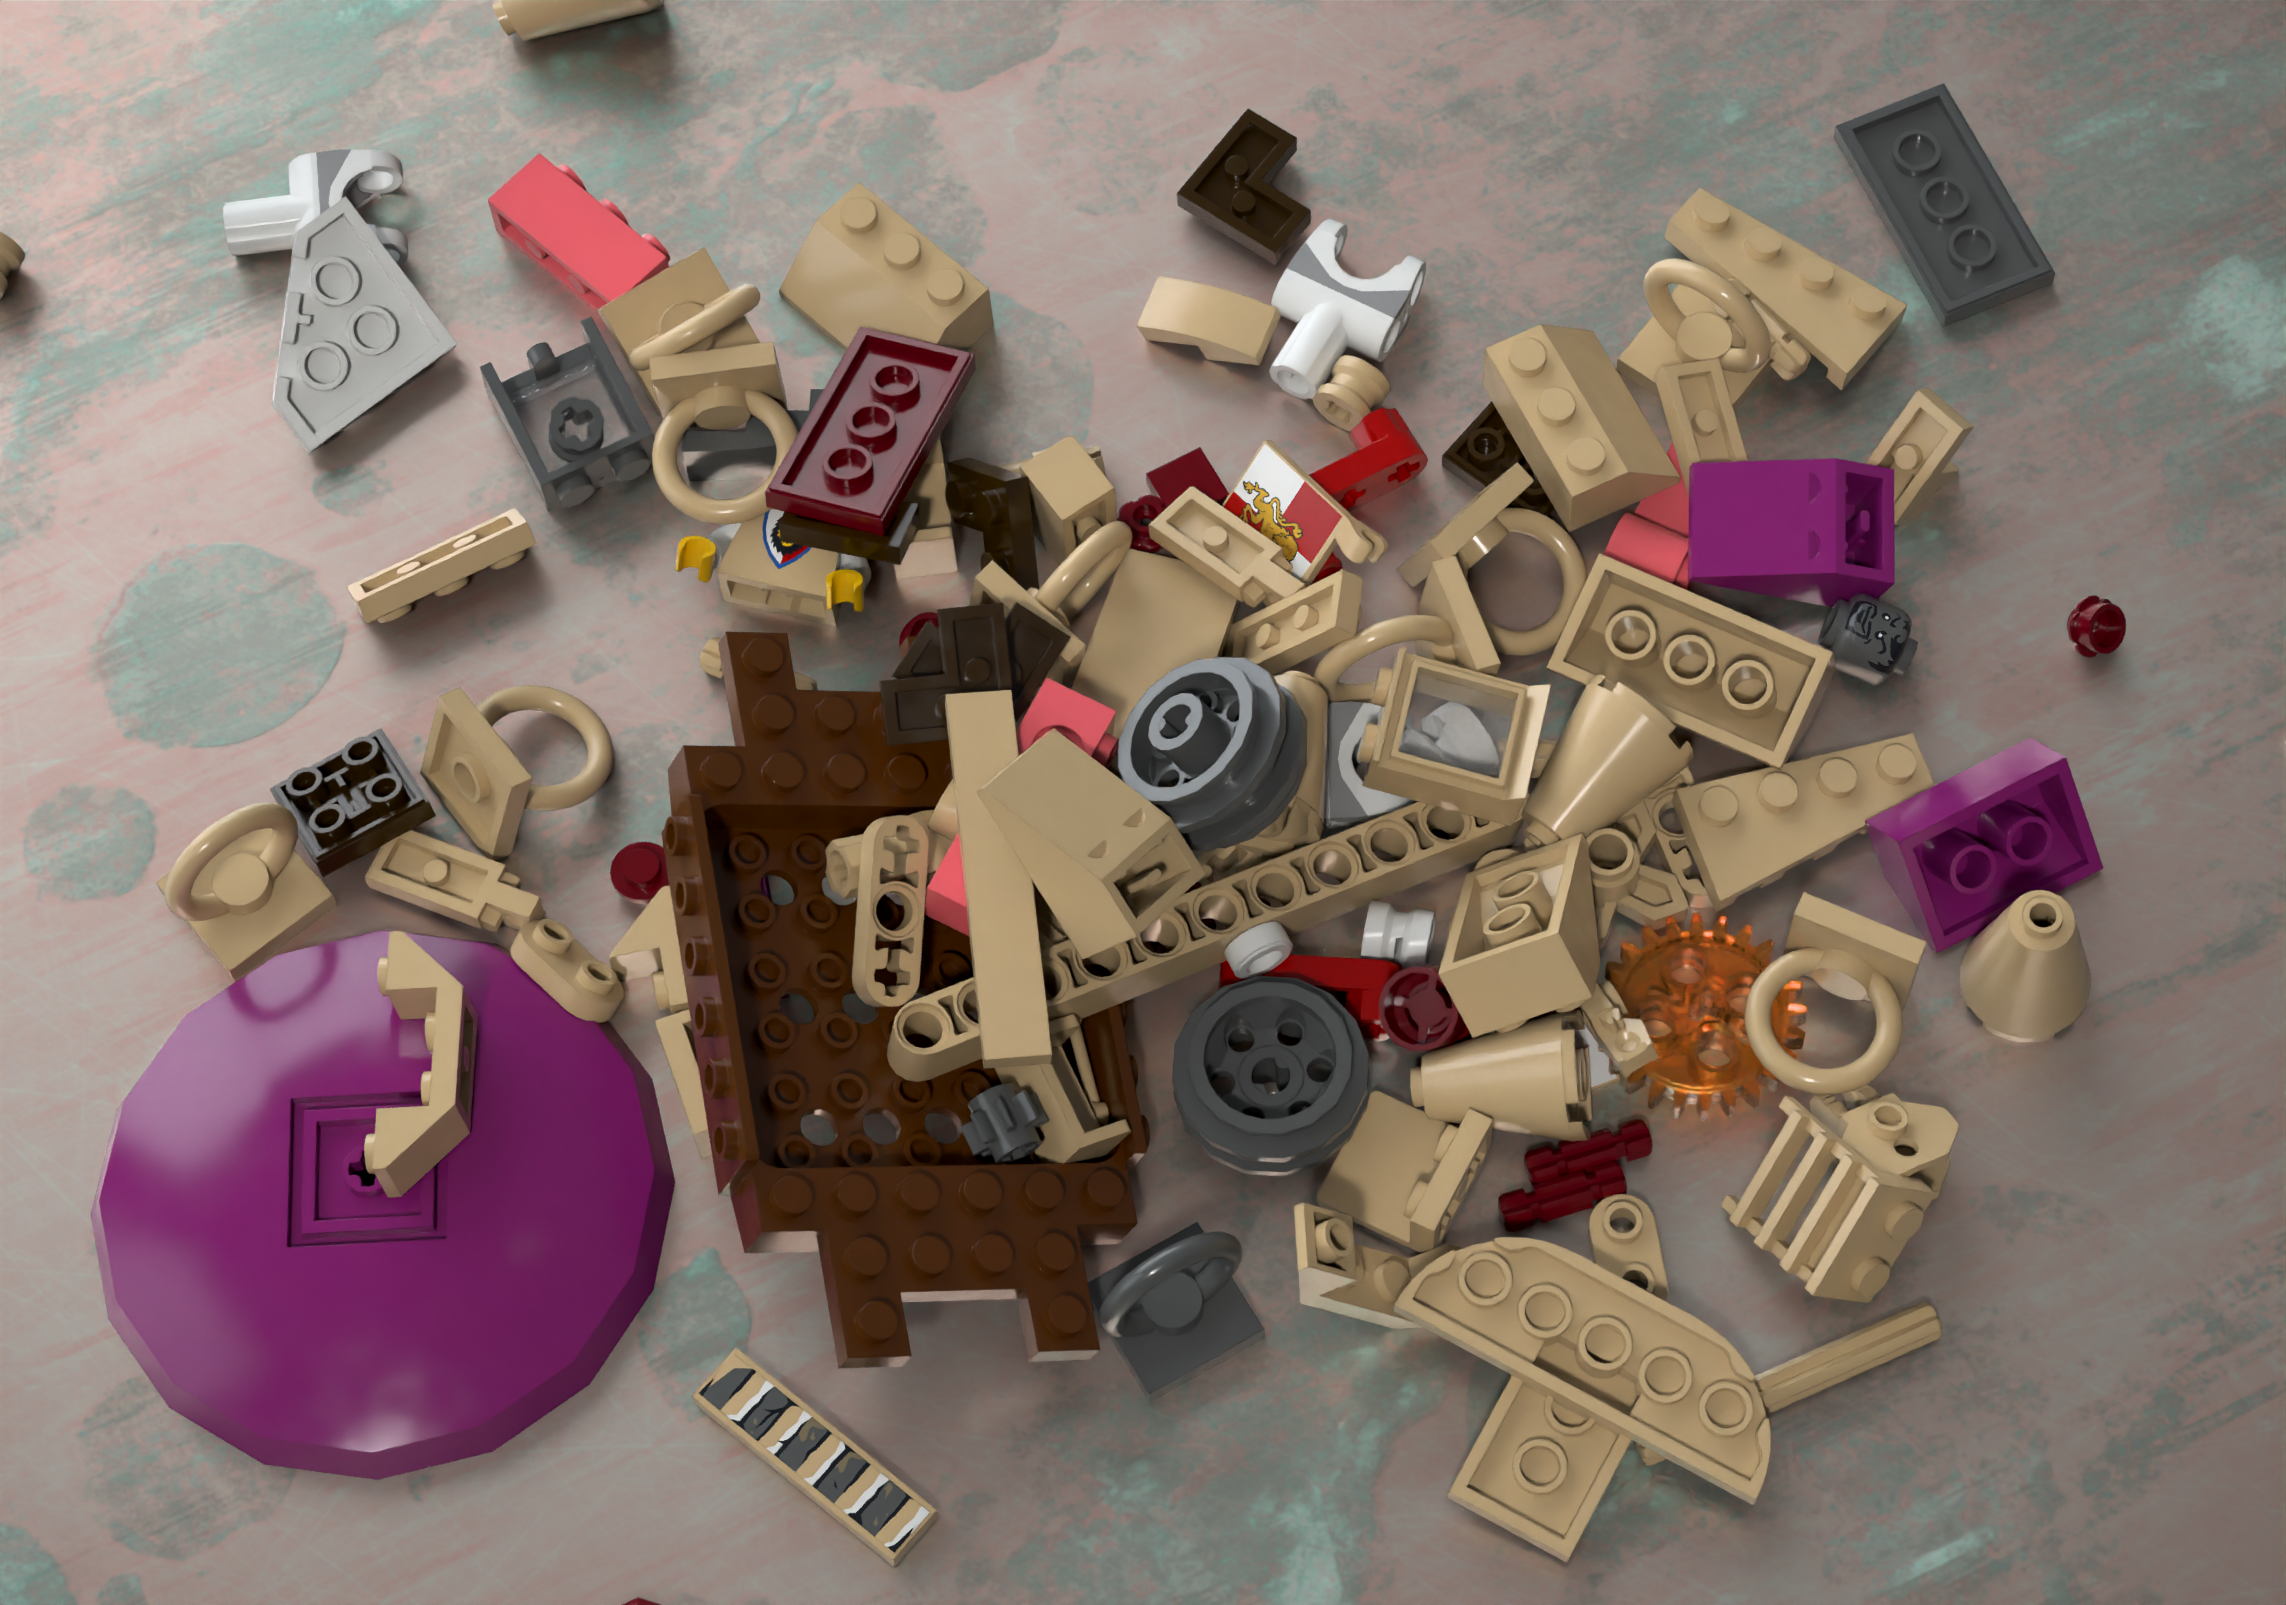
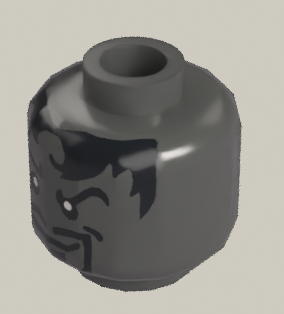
M1864 592L1855 594L1848 601L1841 598L1836 601L1823 624L1818 639L1820 645L1824 646L1826 650L1833 652L1836 670L1871 686L1883 683L1892 672L1902 676L1911 664L1918 647V641L1909 638L1912 621L1908 613Z

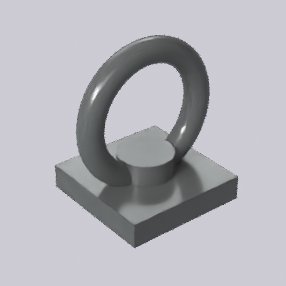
M1195 1222L1088 1282L1092 1308L1100 1320L1102 1328L1108 1333L1150 1403L1265 1338V1329L1232 1278L1242 1260V1247L1236 1237L1229 1233L1219 1231L1204 1233L1199 1223Z

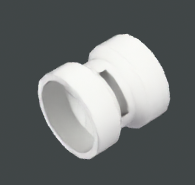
M1371 900L1364 928L1360 958L1399 963L1403 969L1412 966H1428L1436 911L1415 908L1410 913L1396 911L1391 903Z

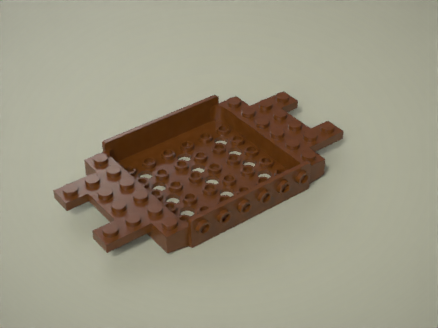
M726 631L718 646L735 746H682L668 768L671 816L667 818L661 835L718 1195L731 1196L744 1253L819 1252L838 1369L903 1366L912 1355L902 1302L1017 1299L1028 1362L1091 1360L1100 1351L1081 1245L1119 1244L1138 1224L1128 1172L1146 1154L1150 1141L1149 1124L1147 1118L1140 1113L1136 1093L1138 1067L1135 1058L1128 1052L1124 1032L1126 1024L1125 1002L1085 1017L1080 1026L1100 1102H1105L1108 1108L1109 1120L1107 1125L1126 1119L1131 1133L1101 1160L1093 1163L1040 1164L1035 1152H1032L1016 1162L996 1165L992 1155L987 1158H983L981 1154L974 1156L960 1127L972 1121L968 1103L982 1092L1002 1084L995 1068L984 1069L983 1059H980L930 1080L920 1082L906 1080L894 1072L888 1062L887 1049L895 1016L904 1004L896 1007H874L875 1019L866 1024L857 1023L846 1015L842 1006L843 997L848 994H856L852 983L857 897H855L854 902L851 904L838 905L827 897L822 889V881L827 877L825 873L827 867L825 850L832 840L864 834L866 828L873 821L882 817L908 816L913 813L934 810L944 791L953 779L949 740L886 746L880 692L797 690L787 633ZM907 636L899 647L901 660L916 636ZM766 876H778L786 880L794 893L793 902L786 905L772 903L762 893L761 879ZM884 894L879 899L876 907V915L880 924L891 931L898 928L904 919V905L896 904ZM924 915L920 981L916 993L927 996L974 977L970 937ZM875 940V949H901V940L887 942ZM1088 964L1084 966L1094 976L1107 977L1111 975L1101 965ZM886 966V968L875 970L874 979L875 982L884 984L886 989L887 986L896 985L897 973L888 971ZM787 994H797L807 999L813 1008V1021L806 1024L792 1022L781 1010V997ZM967 1012L965 1013L970 1020L979 1024L973 1016ZM912 1034L905 1037L915 1047L928 1048L935 1045L930 1038L921 1034ZM1069 1037L1061 1046L1084 1092ZM931 1113H941L952 1119L957 1127V1140L949 1144L937 1142L926 1130V1116ZM814 1114L825 1118L833 1128V1142L825 1146L811 1143L801 1131L800 1123L802 1117ZM869 1114H880L887 1117L893 1123L896 1130L895 1142L887 1145L874 1142L864 1131V1117Z

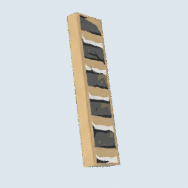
M737 1347L692 1395L695 1405L894 1567L939 1517L937 1509Z

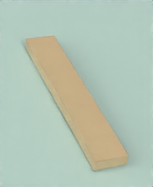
M1011 690L946 694L945 710L983 1068L1050 1064L1052 1050L1033 880L976 792L1019 756Z

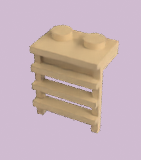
M1785 1096L1779 1108L1789 1116L1788 1120L1742 1198L1739 1200L1736 1196L1726 1195L1721 1207L1731 1215L1729 1220L1736 1227L1746 1228L1756 1237L1754 1243L1762 1250L1771 1251L1781 1260L1779 1263L1780 1267L1787 1273H1794L1806 1283L1804 1288L1812 1296L1870 1303L1875 1294L1888 1282L1890 1269L1908 1239L1921 1227L1924 1213L1936 1193L1919 1178L1878 1172L1794 1097ZM1811 1135L1815 1138L1764 1223L1760 1217L1808 1136ZM1836 1157L1840 1160V1163L1793 1242L1789 1245L1785 1242L1786 1238L1833 1159Z

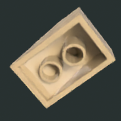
M1582 833L1465 875L1438 974L1473 1038L1494 1030L1498 1033L1510 1032L1522 1026L1530 1018L1553 1010L1559 1013L1568 1012L1578 1008L1589 998L1593 997L1600 967V954L1588 843Z

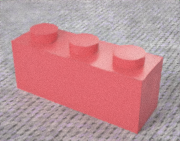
M540 153L487 199L496 231L598 315L597 309L669 267L670 255L654 236L645 233L643 236L639 235L628 226L623 213L611 201L602 199L599 202L586 191L583 182L572 169L564 164L557 168Z

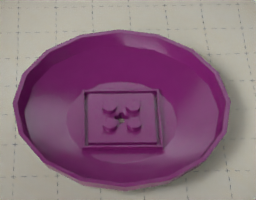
M379 930L274 956L188 1013L177 1025L116 1110L90 1214L108 1320L170 1409L264 1465L380 1480L493 1452L590 1385L654 1290L675 1187V1178L653 1079L609 1021L602 1023L585 1021L569 1013L516 964L508 949L497 943L404 932L463 985L478 1017L470 1134L401 1197L388 1198L377 1177H375L374 1185L367 1187L364 1186L360 1176L354 1175V1172H361L366 1168L364 1157L365 1138L367 1134H375L376 1109L423 1106L421 1078L424 1071H431L433 1052L428 1050L425 1038L426 1018L401 1020L389 996H382L379 990L378 962L380 957H388L389 932L395 930Z

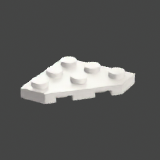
M346 196L299 229L294 235L272 406L310 454L458 344Z

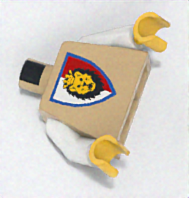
M771 509L765 514L746 522L722 525L707 537L687 536L679 542L675 571L681 572L684 568L688 567L698 568V580L707 583L712 578L713 569L718 567L716 573L723 601L833 626L837 625L841 602L853 603L854 611L856 612L864 610L863 593L871 578V570L867 558L782 542L780 540L779 522L784 511Z

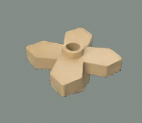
M1644 801L1640 802L1607 828L1596 830L1586 838L1599 949L1605 947L1616 912L1652 931L1683 921L1687 917L1688 902L1677 876L1641 865L1654 845L1657 833ZM1527 837L1525 838L1524 853L1538 849Z

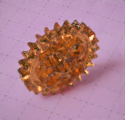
M1699 913L1693 914L1690 930L1681 931L1673 917H1668L1666 919L1665 936L1661 938L1653 930L1645 926L1641 932L1642 949L1624 941L1621 944L1620 958L1623 964L1608 961L1605 967L1604 978L1613 985L1628 1011V1015L1623 1018L1641 1019L1643 1023L1658 1020L1667 1024L1672 1030L1664 1036L1655 1037L1649 1035L1659 1058L1630 1073L1631 1075L1626 1080L1625 1092L1630 1095L1646 1086L1650 1089L1648 1108L1654 1109L1666 1097L1673 1100V1117L1678 1119L1684 1112L1687 1103L1696 1104L1697 1113L1701 1121H1707L1710 1105L1719 1103L1728 1118L1734 1117L1736 1098L1741 1096L1746 1103L1756 1108L1759 1106L1761 1095L1759 1084L1775 1093L1780 1089L1781 1081L1775 1078L1760 1063L1750 1044L1740 1041V1039L1748 1038L1745 1028V1013L1736 1011L1728 1003L1737 997L1748 998L1755 980L1771 964L1770 959L1773 954L1774 942L1769 939L1757 947L1750 945L1752 926L1748 924L1736 936L1727 934L1728 924L1727 918L1721 916L1716 922L1713 931L1704 930L1703 921ZM1679 968H1689L1695 970L1702 978L1695 983L1685 984L1674 979L1671 972ZM1790 981L1778 993L1771 1011V1025L1774 1035L1781 1047L1795 1059H1797V1056L1791 1050L1803 1048L1806 1034L1797 1026L1805 1024L1808 1012L1807 1006L1795 1004L1796 1001L1801 999L1803 990L1801 981ZM1654 989L1659 991L1661 995H1649L1648 991ZM1701 1011L1709 1014L1704 1015L1701 1018L1700 1022H1696L1690 1019L1696 1018ZM1597 1043L1598 1051L1603 1052V1050ZM1706 1050H1718L1727 1055L1730 1061L1722 1066H1711L1701 1061L1698 1055ZM1610 1058L1608 1066L1610 1075L1621 1073Z

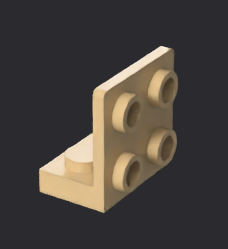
M1373 1091L1367 1100V1109L1351 1140L1341 1148L1317 1193V1203L1326 1209L1352 1216V1221L1419 1253L1437 1248L1446 1236L1491 1150L1493 1119L1469 1108L1459 1128L1444 1121L1428 1119L1425 1112L1380 1091Z

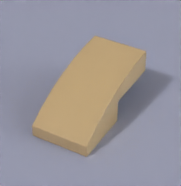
M1158 276L1138 321L1137 328L1145 340L1197 345L1207 360L1260 365L1281 314L1276 307L1236 292L1198 282Z

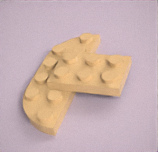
M1521 1237L1494 1238V1241L1472 1245L1457 1251L1452 1250L1440 1256L1412 1279L1395 1302L1394 1312L1512 1375L1448 1492L1447 1498L1567 1563L1632 1440L1751 1505L1757 1500L1768 1469L1771 1450V1430L1762 1398L1754 1382L1756 1378L1740 1353L1725 1337L1691 1314L1566 1248L1542 1240Z

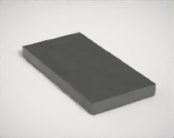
M1944 83L1835 126L1834 138L1942 327L2053 284L2055 272Z

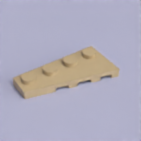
M1699 188L1668 222L1664 236L1666 240L1692 262L1714 271L1726 280L1730 278L1739 280L1751 293L1748 299L1750 301L1757 299L1791 333L1787 338L1789 341L1796 339L1810 355L1812 354L1828 368L1826 378L1841 391L1902 322L1907 304L1702 188Z

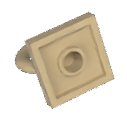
M705 247L597 309V312L659 416H661V412L651 382L650 357L760 343L745 317L746 313L758 305L760 301L759 290L752 284H744L730 291Z
M1665 259L1655 263L1649 268L1644 278V295L1653 316L1617 358V372L1660 398L1654 375L1663 366L1719 358L1735 413L1772 368L1770 364L1774 360L1771 357L1768 359L1771 351V340L1765 322L1747 297L1733 284L1714 271L1683 259ZM1668 284H1678L1670 294ZM1711 300L1722 308L1731 319L1725 320L1713 308ZM1733 322L1736 323L1744 338L1731 326Z
M774 342L650 357L651 382L663 419L653 444L652 466L656 481L665 497L684 514L711 524L727 525L742 523L770 511L772 508L766 507L765 491L798 435L793 420L785 411L787 410L786 393ZM750 414L761 420L768 427L776 445V461L769 477L753 492L734 499H714L694 491L682 478L677 464V449L683 434L688 428L729 429L747 422Z
M1518 462L1477 494L1396 570L1413 588L1428 577L1433 561L1456 556L1468 584V569L1485 556L1509 532L1521 533L1537 539L1554 555L1562 573L1563 593L1555 613L1538 627L1514 631L1495 625L1479 611L1496 652L1506 655H1531L1543 652L1557 645L1588 575L1578 546L1568 532L1558 523L1536 511L1523 508H1506L1534 482L1533 478Z
M1114 521L1099 528L1060 564L1040 590L1029 588L1026 591L993 560L975 577L969 606L1003 603L1004 615L1006 617L1013 604L1017 602L1070 636V639L1045 676L1040 687L1047 677L1067 688H1072L1086 645L1069 630V621L1097 594L1120 565L1132 543L1133 535L1131 528L1121 521Z
M1456 556L1431 563L1417 615L1388 619L1356 632V636L1337 644L1323 657L1315 670L1314 678L1326 692L1328 702L1370 703L1375 680L1359 684H1345L1339 682V679L1357 661L1375 651L1394 644L1414 641L1417 656L1497 677L1501 662ZM1465 706L1481 724L1485 711Z
M537 685L515 686L495 692L475 706L462 688L459 687L440 695L438 698L420 774L486 858L497 861L512 854L524 809L537 811L562 810L581 804L596 794L610 774L613 763V746L609 732L600 717L584 702L561 690ZM536 710L554 714L572 724L582 735L588 750L586 766L578 776L563 784L552 786L531 784V775L516 758L510 746L500 738L492 726L502 717L516 711Z
M267 802L253 804L219 819L197 836L179 856L172 870L156 882L171 912L188 924L234 981L337 906L331 891L294 849L298 839L297 820L289 809L280 804Z
M1803 892L1793 915L1783 956L1768 965L1758 976L1750 989L1746 1001V1033L1751 1048L1760 1063L1768 1072L1784 1084L1812 1094H1842L1854 1091L1872 1082L1890 1065L1900 1046L1903 1033L1902 1012L1911 993L1927 942ZM1805 975L1813 978L1820 987L1836 996L1850 1000L1864 999L1871 1002L1876 1013L1877 1025L1873 1042L1868 1050L1856 1061L1837 1068L1812 1067L1790 1056L1777 1041L1771 1025L1773 1003L1778 993L1786 984L1795 978Z

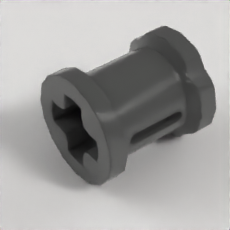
M569 397L560 401L552 409L551 421L549 423V443L553 452L560 459L571 463L601 449L604 442V417L600 408L591 400ZM572 419L577 426L587 422V439L580 441L576 435L564 438L565 421Z

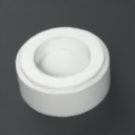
M1267 922L1257 925L1236 937L1225 949L1224 956L1236 977L1249 979L1265 974L1280 965L1290 955L1293 944L1280 922Z

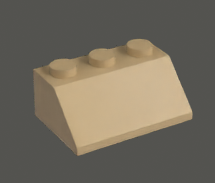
M860 182L815 221L779 289L782 299L844 351L849 347L860 326L965 352L994 326L989 288Z
M1539 324L1485 348L1482 385L1568 532L1680 483V475L1593 331Z

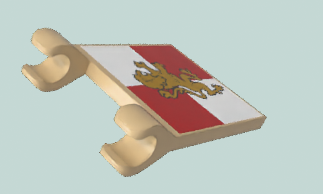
M1264 440L1222 504V507L1283 549V557L1293 566V573L1291 575L1304 583L1305 588L1311 585L1337 544L1348 559L1358 564L1365 562L1366 559L1369 562L1377 563L1388 547L1387 541L1379 533L1355 519L1272 440Z

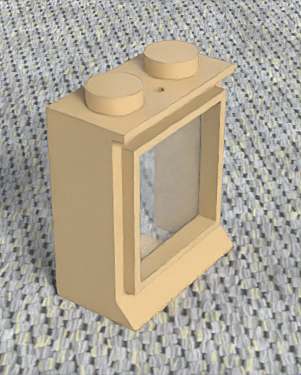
M1400 647L1391 669L1380 666L1373 687L1370 703L1381 706L1377 725L1366 723L1358 749L1357 760L1367 763L1362 786L1512 827L1526 799L1551 684L1528 686L1406 653V648Z

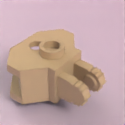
M1869 1084L1854 1091L1843 1093V1101L1846 1107L1839 1100L1835 1099V1095L1815 1094L1808 1101L1810 1112L1878 1172L1919 1178L1936 1193L1932 1201L1939 1197L1951 1162L1949 1155L1960 1125L1944 1107L1901 1101L1894 1092L1882 1097ZM1836 1157L1832 1161L1834 1163L1832 1174L1840 1163V1160Z

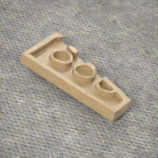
M1911 733L1785 763L1781 771L1774 767H1768L1676 789L1672 804L1716 913L1733 904L1736 898L1757 886L1761 889L1783 877L1785 871L1810 858L1815 861L1834 851L1837 844L1859 832L1863 835L1868 833L1865 824L1866 820L1935 786L1915 736Z

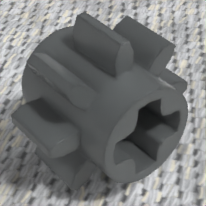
M1004 1083L982 1092L968 1103L972 1121L961 1126L960 1129L974 1156L981 1154L983 1158H987L992 1155L996 1165L1010 1164L1028 1156L1040 1147L1041 1140L1038 1136L1037 1127L1044 1125L1049 1120L1035 1093L1028 1095L1027 1091L1023 1090L1017 1094L1012 1083Z

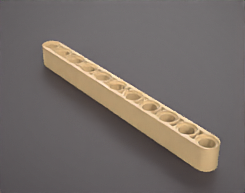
M1499 772L1490 773L1486 776L1498 779ZM1529 790L1512 827L1430 804L1416 802L1185 893L1137 937L1086 959H1082L1070 939L1041 950L1044 987L1053 997L1050 1000H1046L1048 1022L1071 1014H1075L1077 1020H1080L1227 961L1224 956L1227 946L1236 937L1257 925L1274 921L1280 922L1287 935L1290 936L1368 905L1371 900L1378 901L1478 861L1489 852L1506 849L1512 845L1524 822L1521 813L1530 797ZM1429 829H1440L1448 833L1452 839H1439ZM1373 851L1387 852L1394 857L1396 862L1382 861L1375 856ZM1316 874H1330L1333 877H1335L1340 882V884H1326L1323 881H1321L1316 876ZM1264 895L1272 896L1278 899L1284 907H1269L1258 897ZM1200 919H1216L1223 923L1227 929L1221 931L1212 930L1206 927ZM1143 942H1159L1168 949L1169 953H1153L1143 945ZM1088 964L1101 965L1111 975L1107 977L1094 976L1084 966ZM974 977L911 1001L899 1010L894 1019L887 1049L889 1065L897 1075L909 1081H926L982 1059L979 1024L970 1020L965 1014L968 1011L977 1010ZM912 1034H921L930 1038L935 1045L928 1048L915 1047L905 1037Z

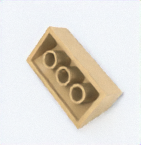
M1599 553L1546 668L1583 686L1588 685L1598 674L1604 675L1606 678L1603 688L1609 691L1620 682L1650 702L1674 725L1781 771L1809 728L1836 670V663L1833 652Z

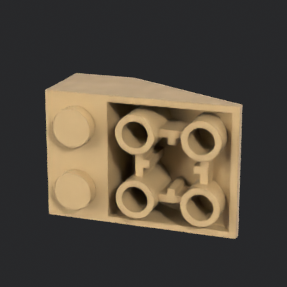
M1052 729L1044 734L976 791L1082 959L1137 937L1206 874L1168 815L1056 729Z

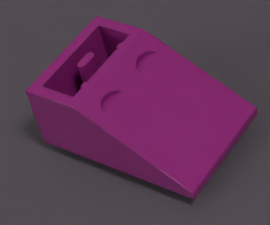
M1838 458L1693 463L1689 467L1688 581L1833 607L1840 598L1848 601L1852 596L1860 592L1880 598L1895 584L1894 469Z

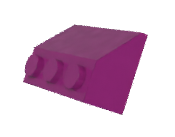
M2031 737L1865 821L1884 877L1930 948L1936 953L1984 930L2021 895L2035 890L2056 893L2103 869L2067 758Z

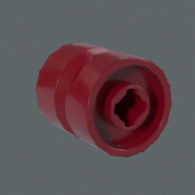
M1441 964L1412 966L1395 973L1384 985L1380 995L1379 1019L1384 1032L1396 1045L1409 1051H1433L1473 1038L1438 974Z

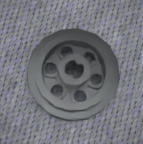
M1215 657L1212 659H1198L1172 669L1148 688L1127 718L1118 742L1119 779L1168 815L1190 849L1194 851L1228 848L1253 839L1276 821L1298 791L1307 766V719L1295 695L1278 684L1274 676L1267 670L1246 658Z
M1256 976L1221 987L1191 1012L1174 1047L1172 1073L1174 1100L1186 1132L1211 1159L1244 1174L1287 1176L1321 1165L1351 1140L1367 1109L1369 1053L1356 1019L1331 993L1297 978ZM1278 1034H1282L1301 1041L1296 1045L1286 1046L1280 1043L1277 1037ZM1247 1038H1252L1254 1042L1253 1046L1245 1052H1236L1231 1049L1232 1046ZM1315 1064H1325L1331 1068L1332 1073L1326 1081L1316 1082L1308 1076L1309 1068ZM1226 1076L1234 1082L1235 1086L1230 1093L1220 1095L1211 1086L1212 1080L1216 1077ZM1275 1082L1279 1092L1267 1094L1264 1084Z

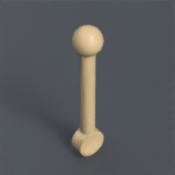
M1084 1018L1078 1020L1079 1024H1082ZM1080 1026L1070 1036L1085 1096L1100 1127L1108 1124L1109 1112L1105 1102H1100Z

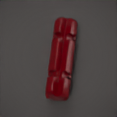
M1637 1118L1617 1124L1618 1130L1615 1132H1611L1608 1127L1591 1132L1589 1140L1576 1142L1564 1140L1558 1142L1559 1148L1551 1150L1550 1146L1547 1145L1528 1151L1524 1155V1168L1528 1180L1533 1185L1583 1170L1585 1175L1593 1173V1166L1610 1161L1618 1162L1617 1159L1625 1157L1626 1161L1630 1162L1649 1156L1652 1153L1653 1147L1649 1129L1643 1119Z
M1610 1161L1593 1166V1173L1585 1175L1584 1171L1580 1170L1533 1184V1191L1528 1193L1523 1188L1503 1193L1498 1197V1210L1502 1222L1508 1231L1514 1232L1533 1226L1532 1220L1540 1217L1542 1222H1547L1593 1208L1592 1202L1595 1200L1602 1201L1616 1194H1627V1183L1623 1170L1618 1162Z

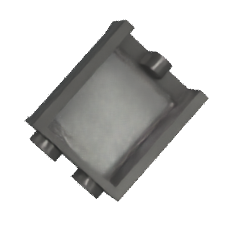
M592 317L580 321L586 344L555 357L548 343H538L527 351L530 369L503 382L500 381L491 362L480 366L488 398L495 406L548 512L560 506L572 507L581 504L589 499L595 490L617 480H633L644 474L652 465L654 434ZM569 397L588 399L600 408L604 417V442L601 449L569 463L560 459L550 446L549 423L551 421V412L560 401ZM572 419L565 421L564 438L576 435L580 441L586 440L588 423L577 426Z

